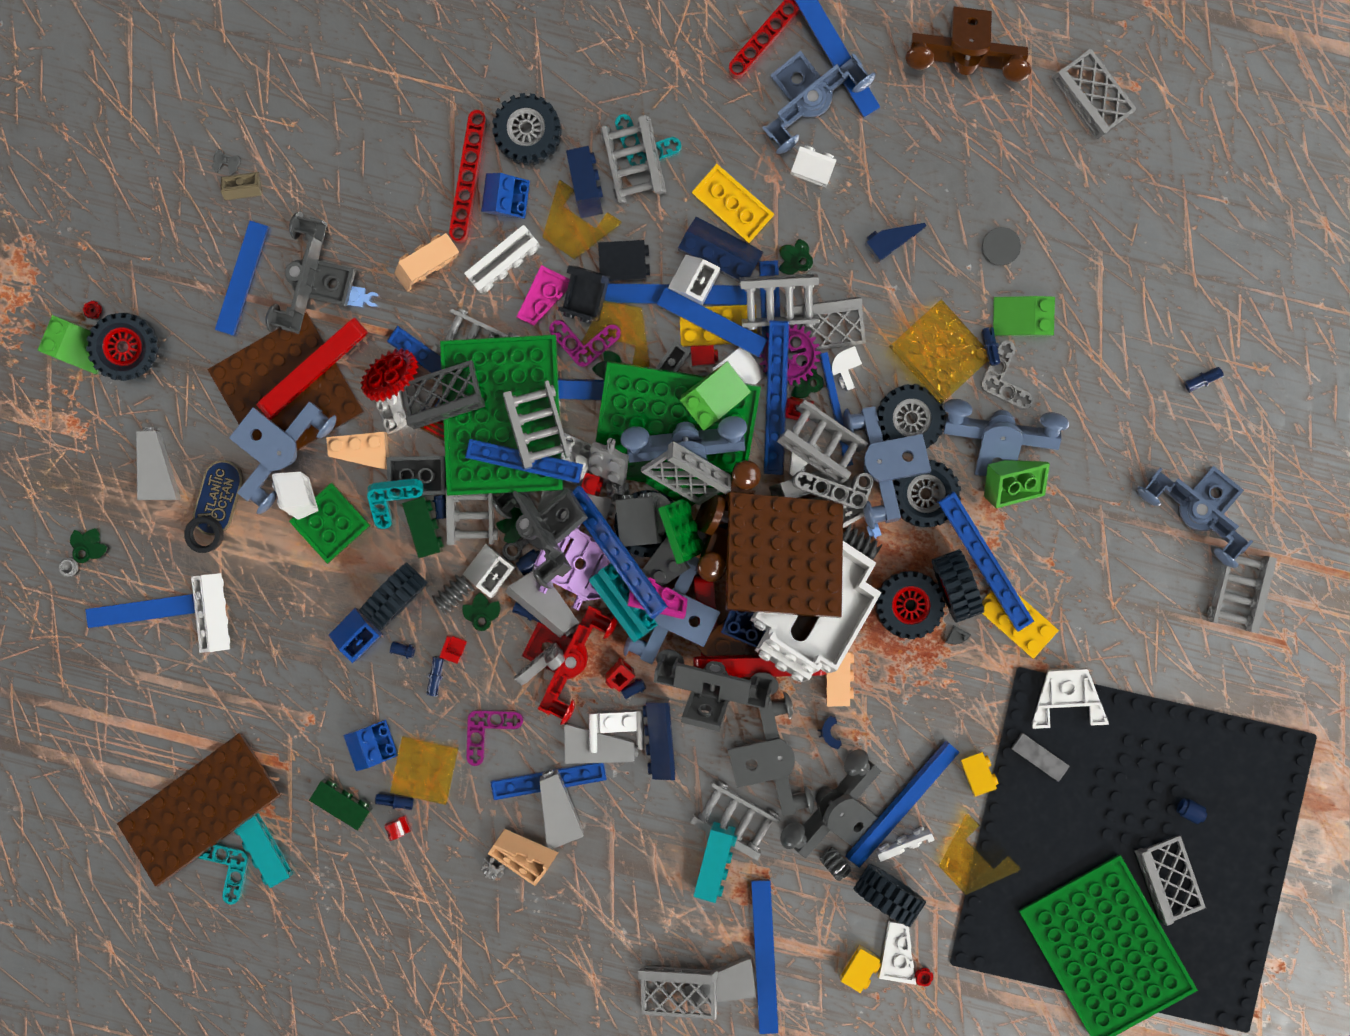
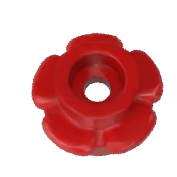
M97 301L87 302L83 307L85 317L91 319L99 318V314L102 313L101 305H98Z
M928 968L917 970L915 972L916 983L919 986H929L933 980V973Z

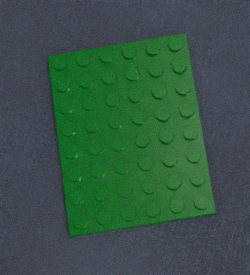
M556 335L440 341L441 370L472 360L481 397L485 402V407L444 420L447 496L513 493L514 491L563 490V480L465 458L469 439L518 450L503 399V393L511 391L512 396L516 395L517 397L545 389L544 382L549 381V384L555 388L556 396H554V401L560 418ZM469 367L462 369L459 376L467 379L470 374ZM450 373L445 374L442 382L449 385L454 375ZM457 378L452 388L460 391L465 381ZM468 384L463 394L467 396L475 394L474 386ZM442 385V395L444 394V392H445V390H446V388H447V387H445V386H443V385ZM450 390L445 400L449 402L454 401L458 393ZM543 397L518 404L516 407L517 414L525 415L550 408L548 398ZM553 415L525 422L521 428L523 433L529 434L555 427L556 425ZM558 434L530 441L526 445L528 452L532 451L534 453L559 446L561 443ZM562 453L549 457L562 460Z
M607 361L595 442L607 445L609 438H612V441L615 439V449L627 454V448L621 444L620 438L626 429L633 426L643 427L648 431L649 436L673 433L677 424L681 422H690L695 426V429L703 430L682 404L680 397L704 379L705 376ZM745 383L751 393L718 421L705 429H717L719 423L729 416H738L746 422L747 431L744 434L745 451L707 455L709 463L730 475L735 462L749 460L761 391L760 385ZM652 460L631 463L628 461L626 480L646 483L647 475L641 472V468ZM652 468L651 470L656 471L659 468Z
M1120 854L1019 910L1090 1036H1117L1198 991Z

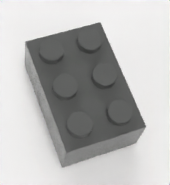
M445 456L387 457V481L418 479L423 483L422 495H446ZM393 488L390 491L399 492L400 490Z

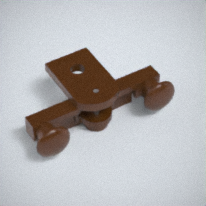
M956 6L953 7L951 37L913 33L910 50L906 53L905 57L907 64L916 70L927 69L934 61L954 63L956 71L962 75H970L978 67L1002 69L1003 76L1012 82H1020L1027 79L1032 70L1031 65L1027 62L1028 47L991 42L992 11Z
M749 460L735 462L731 473V493L755 494L756 491L752 490V488L756 487L761 479V471L756 463ZM730 492L723 494V497L714 495L702 503L695 519L698 530L708 534L695 571L699 572V575L708 582L720 580L726 572L725 560L727 561L728 526L727 529L718 527L720 521L728 523V518L723 516L724 510L728 511Z

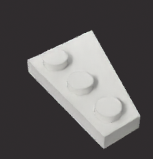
M920 827L913 831L914 834L908 837L906 835L898 837L896 842L891 845L889 843L878 847L879 850L876 851V854L881 862L903 853L906 847L914 849L919 847L922 841L926 839L928 842H932L935 839L928 827Z
M888 920L880 962L881 966L878 972L879 979L916 985L908 926Z

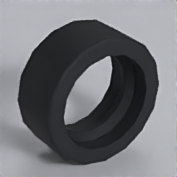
M210 516L192 519L184 531L186 544L191 550L198 553H207L217 549L224 537L221 524ZM206 523L213 528L215 538L210 545L202 546L195 541L193 531L197 525Z

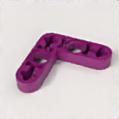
M555 320L549 327L551 335H556L557 342L574 362L581 367L589 365L621 337L620 327L610 324L584 345L563 320ZM555 324L563 326L561 330L564 334L567 331L570 333L562 341L559 337L563 335L560 332H554ZM609 328L612 330L616 329L617 332L615 334L617 337L611 336L608 339L610 344L607 345L605 339L600 335L603 334L605 337L609 334ZM568 338L575 339V348L570 349L566 346L565 342ZM595 340L602 341V350L596 351L593 348L592 344ZM589 346L590 351L594 353L595 356L593 357L592 354H590L586 358L588 362H580L579 354H586L589 351L586 349V347Z
M472 711L468 716L466 758L468 763L472 766H478L483 762L485 757L486 728L518 729L524 722L523 715L517 711ZM478 714L480 718H485V714H488V725L484 724L485 720L475 724V720H472V717ZM493 714H498L501 717L500 724L494 725L491 722ZM504 714H507L508 719L517 715V719H520V722L513 725L512 721H507V725H503L505 721ZM473 733L481 735L482 739L479 743L472 742L471 735ZM470 746H481V749H477V755L481 756L477 762H474V759L470 757L474 754V748L470 749Z

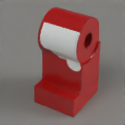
M406 815L390 820L384 825L389 841L411 832Z

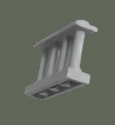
M646 115L638 117L639 123L637 125L611 132L610 127L602 126L601 139L606 144L615 185L613 194L619 203H627V195L650 189L656 194L667 193L651 118ZM635 133L642 134L643 141L641 144L615 151L613 139ZM639 152L646 153L647 160L645 163L619 169L617 158ZM646 170L650 172L651 179L649 182L627 188L623 187L621 177Z
M817 273L740 277V288L744 289L747 295V319H741L742 327L754 330L758 328L757 326H769L770 320L790 321L789 325L804 324V326H815V323H820L819 316L813 315L812 288H814V285H819ZM795 286L805 288V316H794L793 289ZM775 287H783L785 289L786 317H774ZM756 288H764L766 290L767 318H755L754 291H756Z
M451 308L450 312L456 316L444 341L454 339L463 319L473 323L466 340L475 339L480 327L490 331L488 338H496L497 335L503 338L520 336L511 332L507 335L467 316L468 312L461 308H457V310ZM435 343L432 351L441 355L440 345Z
M549 381L544 382L545 389L517 397L516 395L512 396L511 391L503 393L504 403L524 470L531 469L532 463L535 462L534 460L564 453L565 459L570 457V452H572L570 441L565 439L554 401V396H556L555 388L549 384ZM543 397L548 398L550 408L525 415L517 414L516 407L518 404ZM553 415L555 427L529 434L523 433L521 426L525 422ZM558 434L561 445L534 453L532 451L528 452L526 444H529L530 441Z
M804 400L796 408L802 414L792 431L787 429L777 442L836 483L842 485L851 475V472L846 467L855 451L858 453L862 451L868 443L861 436L854 434L816 408L813 403ZM809 418L817 426L808 442H806L798 434ZM825 429L833 437L824 453H822L814 445ZM839 440H841L849 447L838 464L830 456Z
M446 486L447 545H456L460 539L489 538V544H495V540H498V529H495L494 506L492 504L494 494L447 496ZM459 500H488L489 512H459V510H456V502H459ZM467 519H489V531H460L457 529L456 522Z
M1238 556L1235 559L1237 563L1259 568V578L1252 579L1231 574V567L1222 564L1213 605L1209 607L1207 617H1209V622L1217 623L1218 618L1245 624L1246 631L1259 633L1277 558L1264 556V559L1259 561ZM1227 581L1254 587L1256 589L1254 597L1248 598L1225 592ZM1223 599L1249 605L1251 608L1250 615L1245 617L1221 611Z
M720 780L717 782L712 781L711 786L715 788V791L702 814H694L690 823L710 834L713 824L708 822V817L721 794L728 795L732 799L719 821L721 823L720 828L726 829L725 826L739 802L749 807L734 835L738 836L734 848L758 861L761 856L758 845L771 822L774 821L779 824L780 818L777 817L778 813L769 808L765 810L727 789L728 785ZM758 812L765 816V819L752 842L747 844L742 841L743 838L741 836L754 813Z

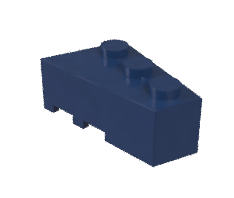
M589 146L566 150L580 217L586 218L603 214L600 198L603 197L602 188L597 186L596 182L600 178L598 169L593 168V164H596L594 152L590 153Z

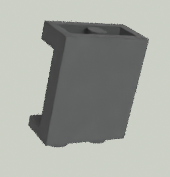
M652 493L640 494L641 498H634L633 495H624L622 500H616L619 539L624 546L663 543L662 535L658 534L656 512L658 496L652 497Z

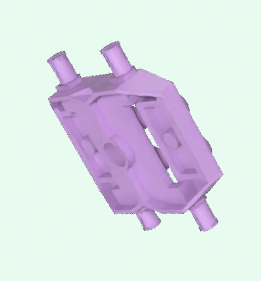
M580 525L558 543L561 551L564 552L570 538H573L565 554L572 569L563 577L557 575L551 580L552 583L576 594V599L571 607L578 611L583 600L602 599L589 579L598 574L599 570L611 564L594 538L580 531ZM540 551L534 565L540 566L546 560L544 557L545 551ZM582 558L584 565L582 568L577 569L575 562L577 559ZM541 585L538 591L546 594L548 588Z

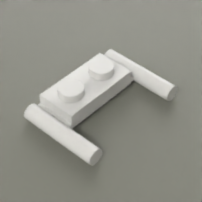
M643 711L589 714L590 753H597V733L636 731V746H638V750L644 749Z

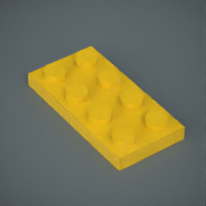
M718 164L712 168L691 192L748 244L775 215Z
M747 305L705 307L742 326L741 319H747ZM680 317V335L683 347L733 345ZM757 329L750 330L757 334Z
M990 590L982 599L984 613L982 614L1034 659L1059 630L1018 594L1034 622L1017 632L992 590Z

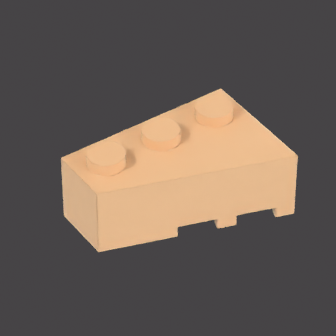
M447 233L442 236L440 234L434 236L430 240L431 243L426 246L421 244L411 255L407 253L399 258L394 274L407 292L412 289V284L419 280L424 281L427 275L435 270L438 271L457 258L459 251Z
M387 432L326 437L329 457L387 470V457H389Z
M850 649L838 670L825 675L827 707L850 706V699H854L853 687H850V681H854V672L850 670V664L854 663V654L850 652Z
M506 829L503 830L488 852L494 859L534 886L540 881L559 853Z

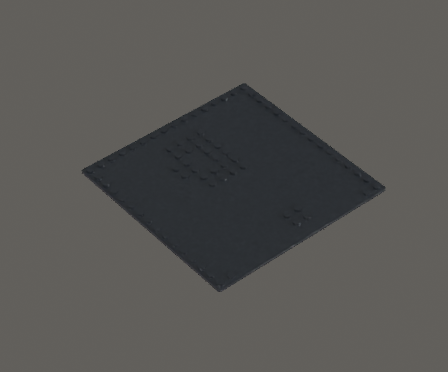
M1018 667L1014 677L993 774L995 773L999 784L996 785V790L988 792L950 958L951 965L1064 991L1019 910L1120 854L1159 921L1135 850L1145 849L1180 835L1206 908L1175 920L1171 925L1166 926L1162 923L1160 925L1198 991L1158 1013L1248 1033L1253 1019L1317 736L1309 732L1094 684L1109 725H1091L1089 706L1050 708V728L1033 729L1032 721L1047 673ZM1021 733L1070 766L1059 782L1011 749ZM1183 798L1186 800L1191 799L1206 807L1207 817L1203 823L1195 824L1180 816V813L1176 810ZM1177 842L1172 843L1168 850L1175 855L1179 848ZM1159 849L1152 851L1153 859L1159 862L1163 851ZM1167 854L1163 864L1171 867L1175 857ZM1178 859L1175 870L1182 873L1185 864L1184 861ZM1161 866L1159 871L1160 878L1165 880L1169 869ZM1173 871L1169 882L1177 885L1181 875ZM1185 877L1181 888L1188 891L1191 881ZM1168 884L1165 890L1166 896L1171 898L1176 887ZM1179 890L1175 900L1183 903L1187 893ZM1191 895L1187 906L1194 907L1199 905L1197 898ZM1174 902L1171 908L1173 915L1179 913L1182 905Z

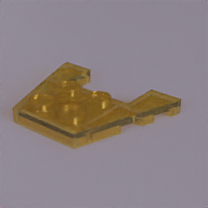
M559 180L543 239L575 260L600 239L620 226L622 222L607 212L597 228H594L564 207L573 194L574 189Z
M604 300L599 321L592 322L582 343L586 345L606 326L615 324L621 329V337L617 341L636 345L632 365L650 367L642 307ZM609 328L608 335H606L605 337L603 334L600 335L602 338L607 340L611 336L616 338L617 336L615 333L617 332V330H612ZM595 340V341L593 342V344H592L594 349H595L596 340ZM587 346L586 349L589 351L584 355L589 356L590 354H592L593 356L594 353H592L589 349V346Z
M969 813L964 816L955 837L939 865L965 895L1016 873L1021 869L1010 856L993 869L966 839L980 825Z

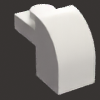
M855 346L840 352L831 364L833 376L840 374L838 381L841 388L846 389V392L855 388L848 370L862 364Z

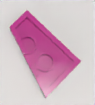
M541 265L516 318L534 326L564 295L570 279Z
M649 577L648 580L668 606L660 614L684 619L688 599L668 587H662L655 583L656 580ZM629 590L627 606L644 610L634 594Z

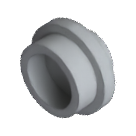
M64 558L59 563V571L63 576L71 577L77 573L78 563L73 558Z

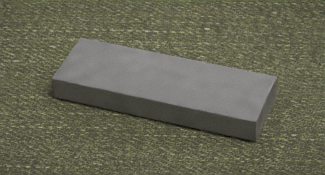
M1023 733L1019 735L1011 747L1012 750L1058 782L1070 767Z

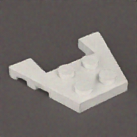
M1087 667L1051 669L1047 671L1032 721L1033 729L1050 728V708L1089 706L1091 725H1109Z

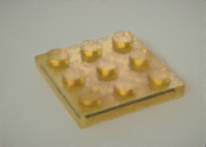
M402 736L390 793L446 805L459 748Z

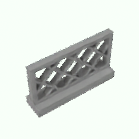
M1089 49L1068 66L1061 69L1052 78L1098 139L1137 110L1092 49ZM1089 56L1092 59L1093 67L1083 66L1085 57ZM1071 68L1079 69L1078 78L1071 77L1068 70ZM1083 70L1092 71L1091 80L1082 79ZM1096 72L1104 75V83L1095 81ZM1081 83L1091 85L1090 94L1083 93ZM1094 85L1104 87L1103 96L1093 94ZM1107 88H1113L1116 91V98L1106 97ZM1093 98L1102 100L1101 109L1093 106ZM1106 101L1115 102L1114 111L1105 110ZM1119 103L1126 104L1130 111L1127 113L1118 112ZM1104 114L1114 115L1111 125L1108 126L1105 122Z
M861 297L813 303V315H818L823 320L816 329L813 326H809L814 330L810 338L816 332L825 338L815 350L866 344ZM805 304L793 306L794 316H805ZM858 310L859 318L853 324L846 316L850 311ZM831 313H837L842 317L835 326L826 320ZM843 319L852 325L846 334L837 328ZM824 322L833 327L827 337L818 331ZM854 327L861 332V340L853 341L848 337ZM835 330L844 336L839 343H833L829 339ZM792 338L790 341L792 347L794 338ZM803 348L795 352L790 351V353L805 352L806 349Z
M674 441L668 444L666 452L641 468V472L697 505H701L720 492L727 494L731 491L730 474ZM661 468V471H652L651 469ZM663 468H675V471H664ZM677 468H681L685 471H678ZM664 477H675V479H666ZM678 477H689V479H678ZM679 485H690V488H682ZM692 485H704V488H693ZM706 485H710L714 488H706ZM694 494H704V495H702L701 497H697V496H695Z
M1180 835L1145 849L1135 850L1160 923L1168 926L1173 924L1175 920L1206 908ZM1174 842H1177L1179 847L1176 855L1168 851L1170 845ZM1157 849L1163 851L1159 862L1153 859L1151 853ZM1167 854L1175 857L1171 867L1163 864ZM1178 859L1184 861L1185 864L1182 873L1175 870ZM1161 866L1169 869L1165 880L1159 876ZM1173 871L1181 875L1177 885L1169 882ZM1185 877L1191 881L1188 891L1181 888ZM1168 884L1176 887L1171 898L1166 896L1165 893ZM1179 890L1187 893L1183 903L1175 900ZM1191 895L1197 898L1199 905L1194 907L1187 906ZM1174 902L1182 905L1179 913L1173 915L1171 910Z
M644 966L638 971L639 978H641L642 1015L700 1019L717 1018L716 979L718 978V970ZM646 981H653L657 988L651 992L647 988ZM666 982H671L676 988L671 994L663 987ZM684 983H689L694 988L689 995L681 988ZM703 984L711 985V993L708 996L699 989ZM659 989L667 997L662 1003L654 996ZM677 990L685 997L680 1004L672 997ZM695 992L704 999L699 1005L690 998ZM650 998L658 1005L655 1010L647 1009V1001ZM668 999L676 1006L673 1011H668L663 1005ZM686 1001L695 1008L692 1012H686L682 1008ZM705 1001L711 1007V1014L704 1013L700 1008Z

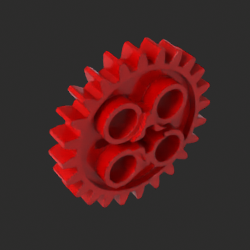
M403 348L399 351L394 349L393 353L388 351L386 356L381 354V359H375L376 363L369 364L371 368L365 370L366 375L362 376L363 381L360 382L362 385L361 389L367 398L376 402L380 399L384 402L386 397L390 400L392 395L398 396L399 391H404L403 387L410 386L408 382L414 380L412 375L418 373L416 369L419 366L417 365L416 357L408 349L404 351Z

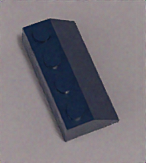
M695 217L678 247V251L685 255L704 259L720 267V273L739 283L740 277H751L764 253L698 217Z
M669 699L646 701V706H643V717H647L648 725H644L645 736H649V744H646V753L651 757V763H648V775L652 774V779L675 780L676 773Z

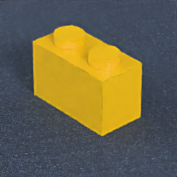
M983 752L960 761L974 798L997 789L996 785L999 783L995 773L991 774L990 772L991 762L988 755L984 756Z
M859 945L840 975V981L859 993L863 989L866 990L870 985L871 975L873 973L876 974L881 966L879 956Z

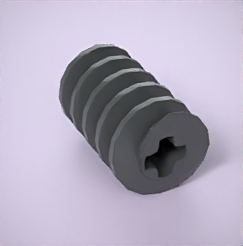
M849 524L843 533V541L873 560L883 544L877 547L878 541L874 540L870 543V536L864 539L865 533L861 532L857 535L858 529L855 528L851 531L852 525Z
M455 575L456 582L449 580L450 587L443 585L445 592L438 590L439 597L432 595L434 603L446 615L445 610L451 612V605L457 606V600L463 601V595H469L468 589L471 591L475 590L473 585L463 575L461 577Z

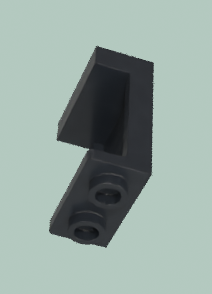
M644 240L598 242L599 271L601 274L610 276L609 281L647 280L646 276H650V264H646V256H649V245H645Z
M568 265L567 273L571 274L564 304L562 307H558V311L564 312L563 316L580 317V321L591 324V321H599L610 276L578 266Z

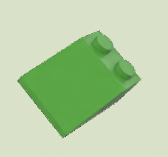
M994 297L993 328L995 336H1054L1055 297Z
M52 315L37 351L94 374H97L99 371L93 367V362L89 361V351H86V346H88L87 337L91 331Z
M727 361L683 393L680 401L704 431L736 406L751 391Z
M1003 460L988 464L984 497L995 508H1000L1045 496L1050 463L1043 461Z

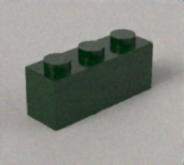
M421 497L402 503L418 558L443 552L442 548L445 547L442 536H438L436 530L439 529L437 519L433 518L431 513L434 510L431 500H427V497Z
M324 778L321 780L309 801L358 831L373 808L369 807L370 804L364 799L358 800L353 797L354 794L348 789L344 788L342 790L337 787L338 784L332 779L328 778L326 780Z

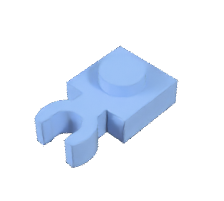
M352 286L347 305L363 308L365 302L371 307H377V304L370 302V298L372 296L378 297L379 294L375 292L365 294V288Z

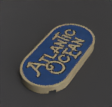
M221 460L212 463L206 469L194 508L193 519L201 516H210L221 524L223 531L230 527L239 499L237 492L243 485V476L236 464ZM206 523L196 526L204 534L215 535L213 528Z

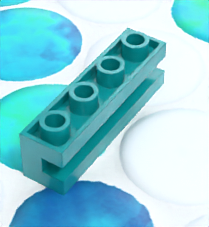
M612 564L605 566L598 571V574L589 579L592 586L633 642L644 637L658 626L655 619H651L645 610L627 606L630 589Z
M259 813L234 830L236 835H240L244 850L252 856V864L256 869L260 870L262 874L261 879L269 888L294 874Z
M713 822L693 896L716 903L717 897L722 896L724 886L721 885L722 880L726 881L729 870L725 868L726 863H731L733 852H730L731 846L735 847L738 837L734 835L735 827L728 826L726 830L720 828L721 823Z

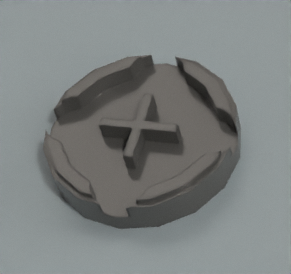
M994 228L983 239V255L994 265H1008L1020 254V238L1010 228Z

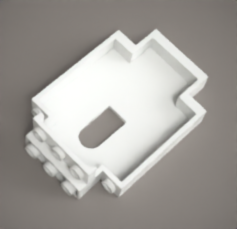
M843 541L842 617H819L804 641H797L791 635V628L798 615L755 612L750 621L754 623L757 629L766 631L755 649L759 653V657L766 661H772L777 669L792 674L791 677L798 682L810 680L812 674L820 669L826 673L837 671L881 594L880 591L866 583L876 562Z

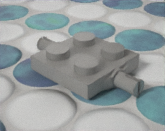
M612 438L607 440V445H602L595 441L592 443L588 472L603 477V486L611 484V482L623 486L627 477L629 455L615 449L616 441L615 439L612 441Z

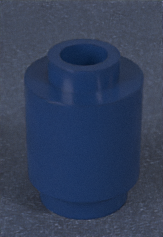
M532 549L516 562L518 569L524 576L532 572L540 550L535 551V549Z
M1183 798L1177 806L1176 811L1180 813V816L1195 824L1203 823L1207 817L1206 807L1191 799L1186 800Z

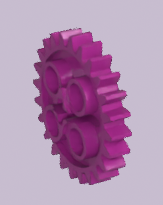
M797 324L793 328H790L789 325L788 350L795 352L805 348L806 351L793 355L792 360L788 358L787 381H789L790 386H792L794 380L799 385L800 378L807 381V374L813 376L811 369H818L814 362H820L815 357L821 354L820 351H815L820 346L819 344H813L816 337H809L811 331L805 334L804 326L798 330ZM794 337L801 340V345L798 348H794L790 344L791 339ZM768 342L763 349L764 354H761L759 357L764 358L760 365H766L763 372L768 370ZM805 356L807 364L799 366L796 363L797 357Z

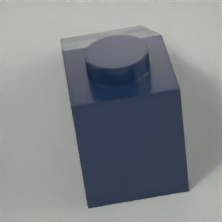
M920 223L886 229L879 233L874 231L867 237L868 241L865 245L879 263L925 229L927 225Z

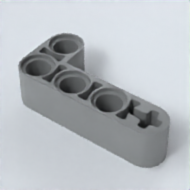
M799 472L793 476L792 484L801 491L852 509H860L867 503L873 486V478L868 473L857 474L854 476L849 488L807 472ZM804 476L805 481L812 483L810 485H800L801 482L798 481V478H802ZM862 476L867 479L865 487L859 485V479ZM818 482H822L825 486L822 493L816 490ZM837 488L843 492L840 499L834 496V491ZM855 495H858L861 499L860 504L857 506L852 502V498Z

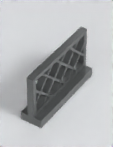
M472 360L409 381L410 386L415 385L418 387L413 397L408 395L406 387L409 386L403 387L402 395L407 413L406 422L413 429L485 407ZM469 367L470 374L467 379L459 376L462 369ZM450 373L454 376L449 385L441 382L445 374ZM457 378L465 381L460 391L452 388ZM433 379L436 382L431 391L425 389L424 385L427 380ZM439 384L447 387L442 397L434 394ZM468 384L474 386L475 394L470 396L463 394ZM421 390L429 393L424 403L417 400ZM450 390L458 393L455 400L451 402L445 400ZM432 396L439 398L437 406L432 408L428 406ZM416 401L422 406L419 412L412 414L411 408Z

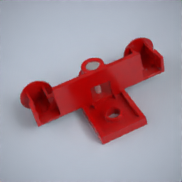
M589 605L573 638L566 635L560 638L544 624L538 622L522 657L530 661L534 660L543 652L542 644L544 642L557 643L563 650L565 661L552 671L555 674L538 707V710L548 715L551 713L561 718L560 725L565 724L571 718L575 709V701L572 699L569 705L559 700L558 697L567 679L578 676L585 669L588 662V651L585 643L593 627L604 632L603 639H607L617 626L618 620L615 616L612 619L602 614L601 610Z

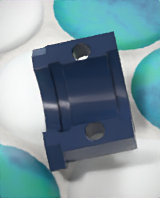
M828 716L822 729L817 730L821 732L819 738L824 737L825 742L830 747L839 749L842 746L841 739L831 735L832 726L837 724L836 716Z

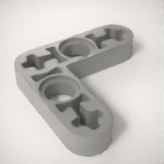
M1003 341L997 348L999 356H1002L1004 350L1001 348L1008 344L1011 353H1006L1004 357L1008 360L1006 362L1000 358V362L1003 364L1001 372L994 371L993 366L989 364L982 378L981 388L986 393L1020 409H1028L1034 403L1032 394L1002 380L1016 351L1013 342ZM992 379V383L996 386H999V383H1001L1002 386L999 388L998 394L995 393L997 389L994 387L987 389L985 381ZM1004 387L1012 389L1011 397L1006 398L1002 395ZM1017 391L1020 392L1017 396L1021 398L1028 397L1029 404H1024L1023 406L1021 405L1022 401L1019 399H1015V402L1012 401Z
M553 643L515 675L514 680L522 686L546 666L552 671L557 669L565 661L563 650L557 643Z

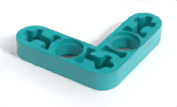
M626 114L619 115L615 120L617 130L624 129L623 126L618 125L621 123V119L629 121L627 127L634 126L632 119ZM637 133L620 137L623 148L629 147L625 144V139L629 136L635 138V145L640 144ZM669 137L656 142V146L660 150V161L675 156L681 151V142L676 137ZM670 142L678 144L675 151L667 149V154L663 155V149L660 145L664 144V148L670 146ZM637 153L638 157H642L640 164L645 163L647 160L646 153ZM633 154L626 156L630 166L639 165L631 161L634 159Z
M406 479L370 484L367 488V498L375 526L380 529L389 528L392 525V514L388 501L420 497L423 494L422 481ZM393 488H397V489H399L400 491H399V492H392V491H390V490L393 489ZM382 504L385 507L377 508L375 505Z
M217 843L213 846L212 857H210L211 852H205L198 858L229 865L222 898L225 903L232 905L238 902L242 895L249 863V853L241 848ZM224 849L226 851V858H218L217 850ZM231 851H233V856H238L241 853L245 860L239 863L237 858L232 857L231 861H229ZM232 872L240 873V881L235 882L232 880ZM233 886H239V888H234L233 894L236 895V897H234L231 900L230 896L227 895V893H230L232 891Z

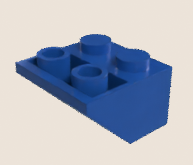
M486 173L481 212L525 219L530 181L503 173Z
M354 608L329 634L338 650L352 663L356 662L383 635L357 608Z
M386 720L343 735L356 771L370 768L398 756Z

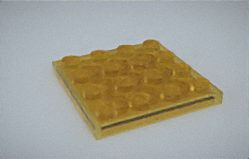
M942 299L889 346L940 404L949 398L988 361L984 346Z

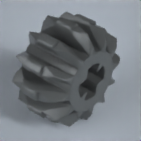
M831 847L820 857L822 864L838 881L846 878L851 872V867L835 848Z

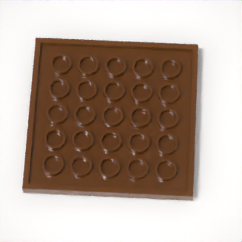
M306 312L299 334L287 332L280 327L207 370L236 421L240 424L252 408L262 413L256 404L325 342L311 317ZM335 363L279 414L272 418L271 421L285 432L308 402H312L329 419L333 415L336 416V424L332 429L333 431L364 413V410L339 366ZM312 425L296 441L297 451L319 439L316 438L319 431ZM256 429L252 433V438L256 441L260 440L262 433Z
M730 492L728 497L725 610L841 618L843 505L826 500Z

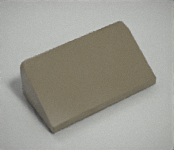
M259 172L221 177V193L224 200L261 196L262 189Z

